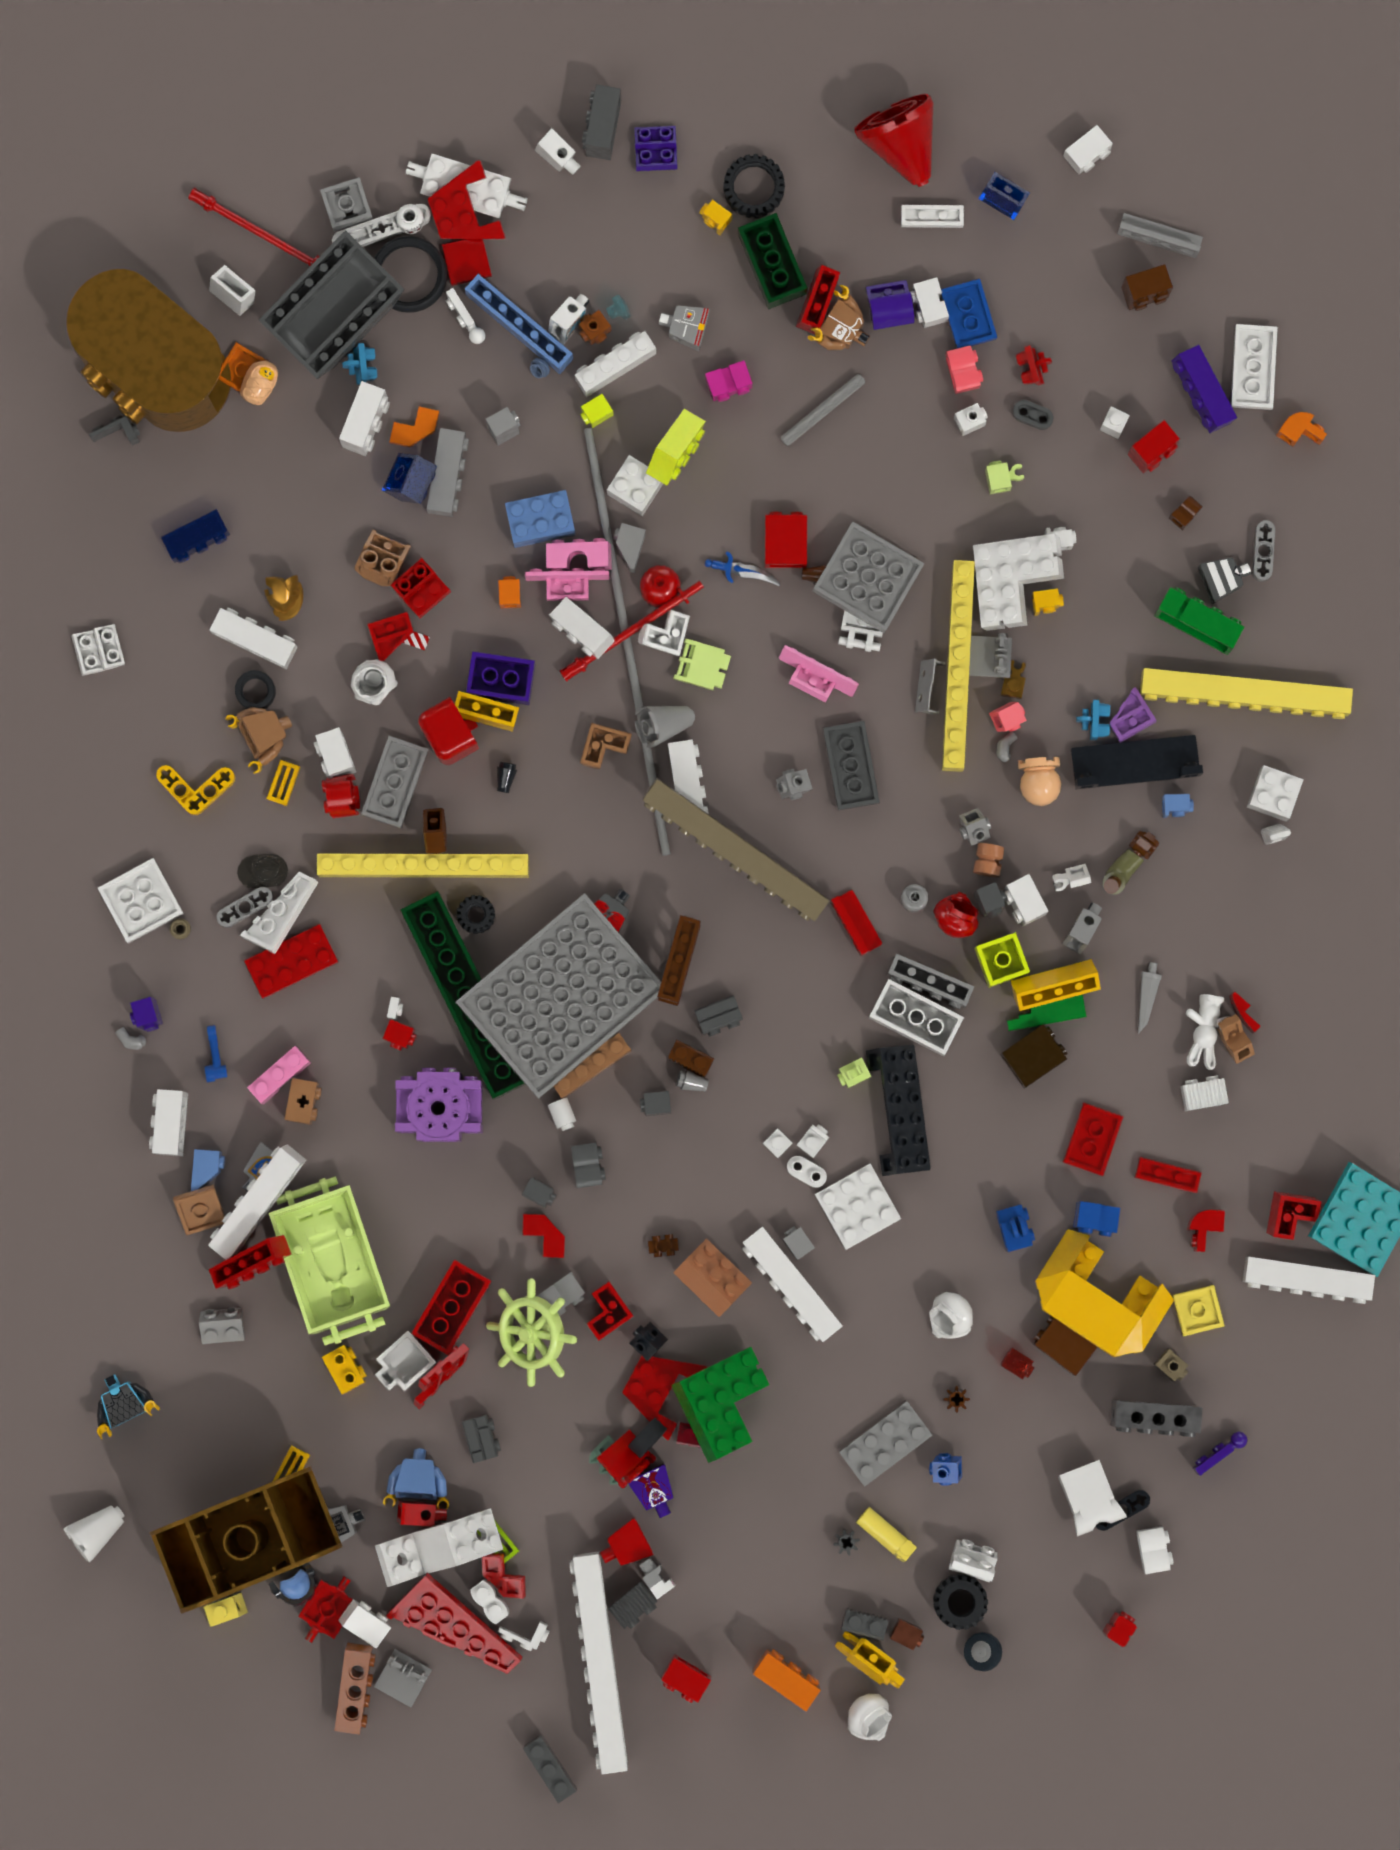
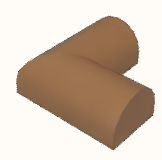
M591 723L580 764L600 769L606 749L627 754L632 734Z

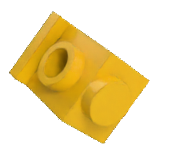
M713 199L709 204L705 203L699 212L707 226L712 229L714 227L717 228L719 236L732 221V213Z
M1058 589L1035 591L1031 595L1034 616L1039 615L1040 611H1043L1045 614L1053 613L1059 607L1064 606L1063 595L1059 594Z

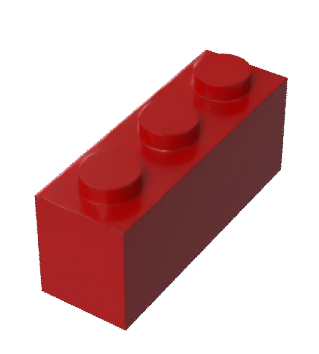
M824 265L816 269L796 324L797 328L814 335L815 332L811 328L821 329L841 272Z

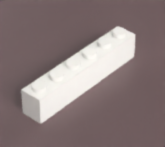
M288 1144L281 1148L278 1146L272 1152L270 1163H265L258 1172L261 1175L257 1180L253 1179L246 1188L248 1190L246 1195L240 1196L235 1202V1210L232 1213L229 1212L222 1220L224 1224L221 1229L217 1228L210 1236L212 1241L208 1246L225 1260L237 1255L307 1161Z
M763 1227L743 1242L745 1247L742 1250L749 1258L753 1256L758 1263L755 1266L763 1275L765 1273L769 1275L771 1286L776 1292L779 1289L785 1295L782 1298L789 1308L794 1306L798 1311L796 1317L803 1325L807 1322L811 1327L809 1333L816 1341L820 1339L824 1342L842 1327V1324Z
M1246 1257L1242 1282L1248 1283L1247 1287L1260 1289L1261 1285L1269 1286L1271 1291L1281 1292L1282 1288L1290 1289L1292 1294L1302 1295L1303 1291L1311 1292L1312 1297L1323 1298L1324 1294L1332 1295L1333 1300L1344 1301L1345 1297L1353 1298L1354 1303L1366 1304V1300L1372 1301L1375 1275Z

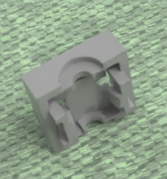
M360 177L320 190L334 232L373 220ZM350 189L347 192L335 195L336 193ZM351 211L354 212V214L351 216L345 215V213H350Z

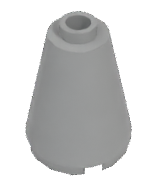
M643 706L635 712V715H638V720L635 721L636 732L640 741L648 744L647 748L655 747L691 727L695 720L694 711L688 706Z

